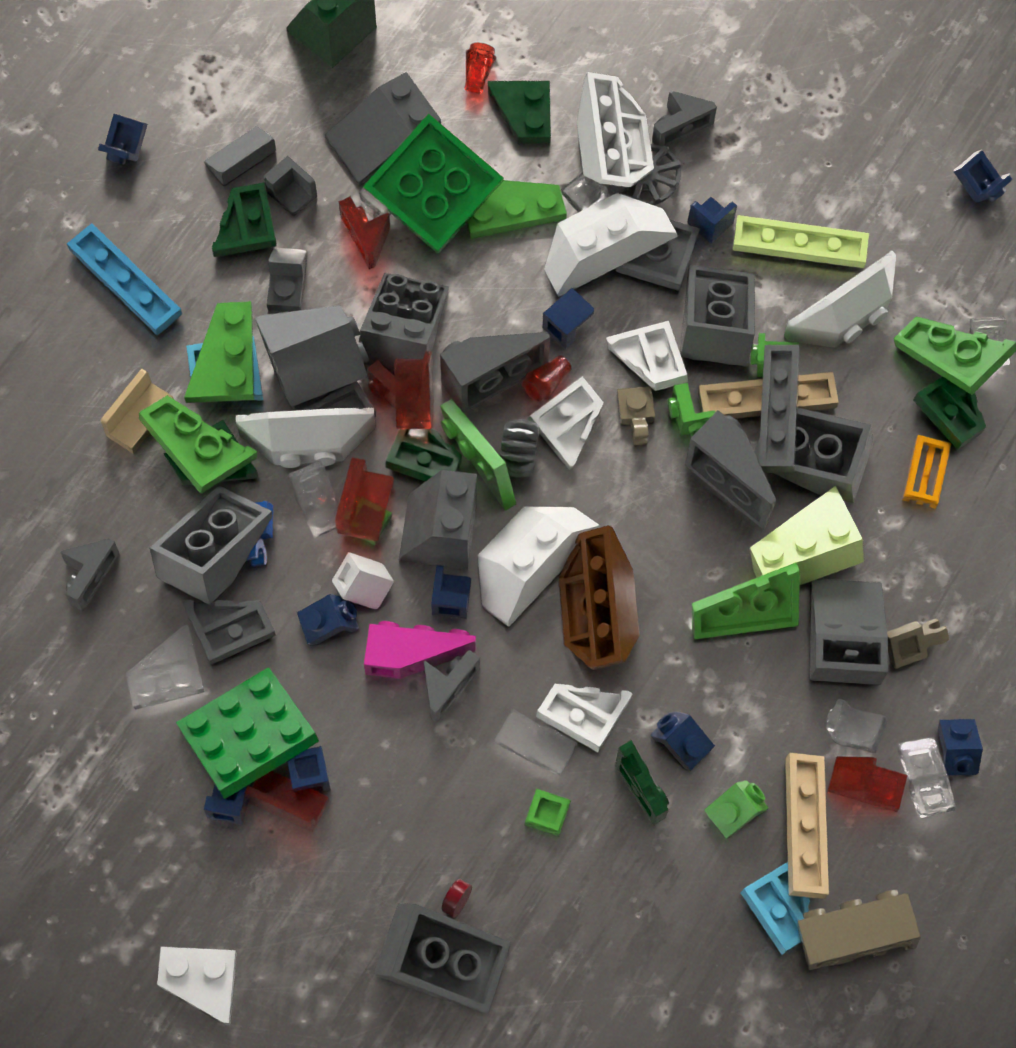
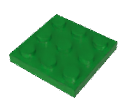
M428 114L363 186V190L439 254L501 185L504 177Z
M269 667L176 722L181 733L224 799L319 742L315 731Z

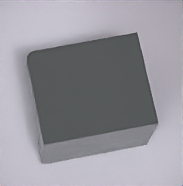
M286 156L264 175L266 192L293 216L317 197L315 180L289 156Z

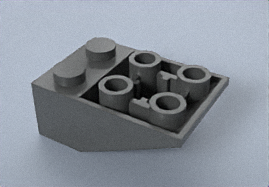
M384 272L360 329L359 343L362 342L369 362L364 364L423 377L431 357L449 286Z
M831 579L811 581L810 680L881 685L888 673V634L882 583Z

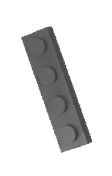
M765 345L759 464L764 473H795L800 362L799 345Z

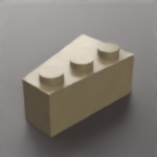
M891 890L876 895L877 901L862 904L861 899H855L841 903L839 905L840 910L825 913V909L820 908L804 913V919L798 920L797 928L809 970L852 962L855 958L873 954L874 957L885 955L886 950L902 946L905 947V951L915 949L921 936L908 893L898 895L897 890Z

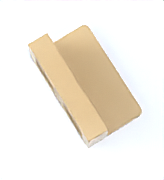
M141 369L101 418V424L106 436L134 454L150 434L139 420V412L167 395L171 398L173 396L151 383L148 372Z

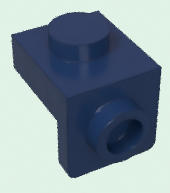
M113 114L105 145L99 144L98 150L106 152V160L123 165H125L126 159L137 162L148 124Z
M983 150L973 153L953 171L975 203L987 199L990 202L995 201L1007 191L1005 186L1013 180L1010 174L1000 176Z
M329 594L297 612L307 644L317 645L343 630L354 632L359 629L355 606L351 601L342 599L341 596Z
M674 711L664 715L658 721L657 728L651 733V737L655 741L663 743L682 767L690 771L715 747L689 714Z
M975 719L939 720L938 734L944 753L943 774L945 776L977 775L980 769L983 747Z

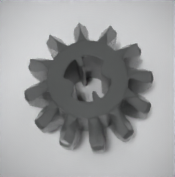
M509 419L505 423L500 457L505 461L510 477H530L533 473L539 437L537 423L529 422L525 419Z

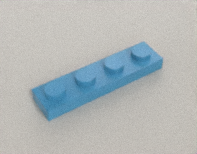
M92 223L67 243L69 251L157 336L182 315L181 308Z

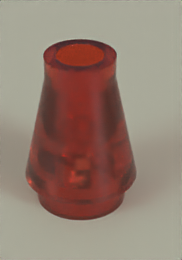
M475 42L470 44V48L466 50V82L464 86L466 91L476 94L483 93L485 83L497 60V57L494 55V47L485 43Z
M558 355L553 360L528 372L526 379L522 383L523 388L534 401L548 400L565 376L572 370V366L564 356Z

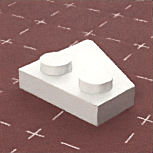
M669 321L606 337L608 349L655 391L688 382L687 372Z
M582 376L531 414L528 420L537 423L539 434L568 470H570L575 465L604 402Z
M554 684L538 709L536 717L592 750L599 752L631 700L633 693L621 690L620 694L600 692V688H575L572 685Z
M161 947L157 985L183 999L198 1010H202L214 1017L222 1024L230 1025L237 953L235 950Z

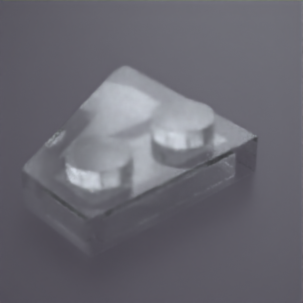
M188 625L181 627L126 672L132 704L135 710L205 692Z

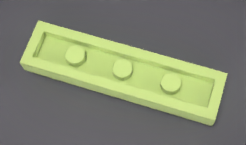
M737 215L733 250L864 268L867 258L869 233Z

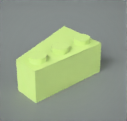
M836 486L750 547L753 571L756 578L797 562L800 570L799 585L864 562L863 539Z

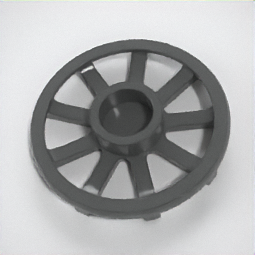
M650 144L651 151L658 152L653 158L654 169L650 174L634 184L636 188L632 198L639 200L641 191L649 190L654 200L645 203L656 205L669 198L677 189L681 180V166L678 158L667 146ZM664 156H667L672 161V163L656 166ZM676 170L675 181L660 176L659 173ZM658 182L670 187V190L661 197H659L655 189ZM609 184L613 194H621L622 191L628 188Z

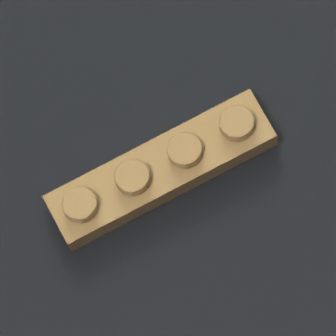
M833 372L799 375L798 408L810 411L837 408L839 401ZM763 379L699 385L698 396L701 413L719 410L725 416L729 415L735 419L761 416Z
M789 753L785 758L789 896L825 899L829 895L824 756Z

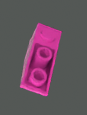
M381 621L378 625L369 624L364 659L365 675L396 679L405 678L424 671V661L435 667L453 660L458 655L460 657L464 656L468 650L475 652L476 636L470 635L468 631L461 629H451L449 633L438 632L426 625H416L412 629L399 627V624L390 621Z

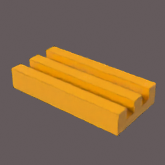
M921 435L917 436L903 501L909 502L914 500L916 504L923 505V503L930 504L929 507L937 508L951 443ZM923 445H927L928 450L919 491L916 492L913 491L921 451ZM939 448L942 450L931 496L926 494L935 449Z

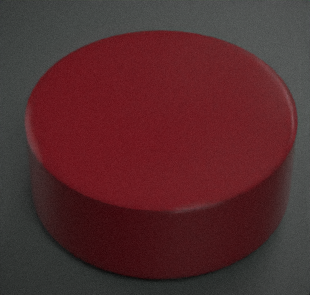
M461 879L456 880L443 900L442 912L456 918L471 894L472 885Z

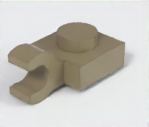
M651 387L617 389L620 424H631L634 446L647 445V437L649 436L647 423L655 422Z
M933 619L927 621L922 626L915 621L888 631L890 663L897 669L927 658V647L942 644L949 640L947 627L943 626L940 628L939 620Z

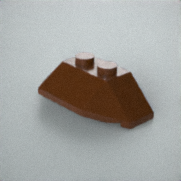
M607 525L578 534L575 541L576 546L570 553L559 577L564 645L593 670L625 662L640 636L633 568L613 527Z

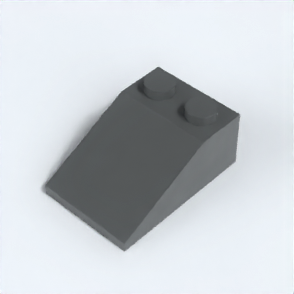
M405 72L374 90L325 134V138L360 186L377 172L428 114L440 124L441 118L408 73Z
M689 265L681 333V357L697 361L705 360L727 365L747 366L755 336V274Z
M547 332L470 337L462 342L455 341L445 347L443 352L440 353L441 383L452 400L465 413L546 368L549 362L550 336Z
M797 407L795 473L773 474L819 495L825 494L836 486L843 501L854 503L873 447L872 425ZM759 437V439H758V442H757V445H756V448H755V451H754V453H755V455H756V457H757V459H758V462H759L760 437Z
M717 410L690 439L685 466L759 527L764 529L769 523L776 498L740 423L732 416H725Z
M218 486L149 547L156 578L210 604L233 583L252 548L273 516L272 511Z
M398 903L374 975L404 987L488 1014L511 942L420 905Z

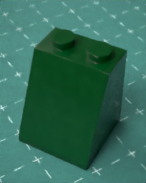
M311 0L302 8L286 29L292 36L333 68L377 28L375 0Z

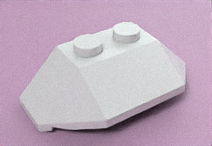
M587 72L577 117L583 174L598 183L631 187L654 169L646 114L634 98L622 88L623 84L618 77Z
M616 193L558 223L544 270L558 297H560L571 288L576 289L678 237L662 208Z
M890 251L842 286L789 320L784 333L787 341L835 348L844 341L846 343L854 341L868 324L871 323L874 326L880 323L888 315L887 309L892 299L896 254Z
M334 408L265 412L248 416L236 415L239 436L271 463L286 468L298 467L302 463L328 466L337 461H344L376 428L374 408Z
M523 507L477 555L483 608L509 627L563 570L570 553L576 546L575 541L578 534L600 528V525L574 507Z

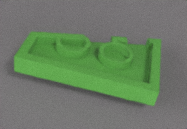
M504 180L468 220L467 227L470 239L567 219L560 186Z
M251 301L217 303L184 396L186 403L254 400L253 316Z
M917 316L894 337V343L897 348L971 395L1016 352L1015 341L1004 339L1003 342L988 339L987 334L975 331L974 334L957 331L952 325Z
M168 395L139 412L141 423L201 494L257 459L258 452L248 445L246 447L231 439L232 435L222 429L216 430L202 421L200 415Z
M452 399L440 405L444 420L441 421V426L450 439L454 438L465 458L473 464L502 508L506 511L515 506L516 500L505 461Z
M797 562L693 602L692 632L694 638L701 639L799 626L800 570Z

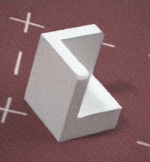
M348 552L332 582L342 599L372 609H378L393 585L394 580L382 563Z

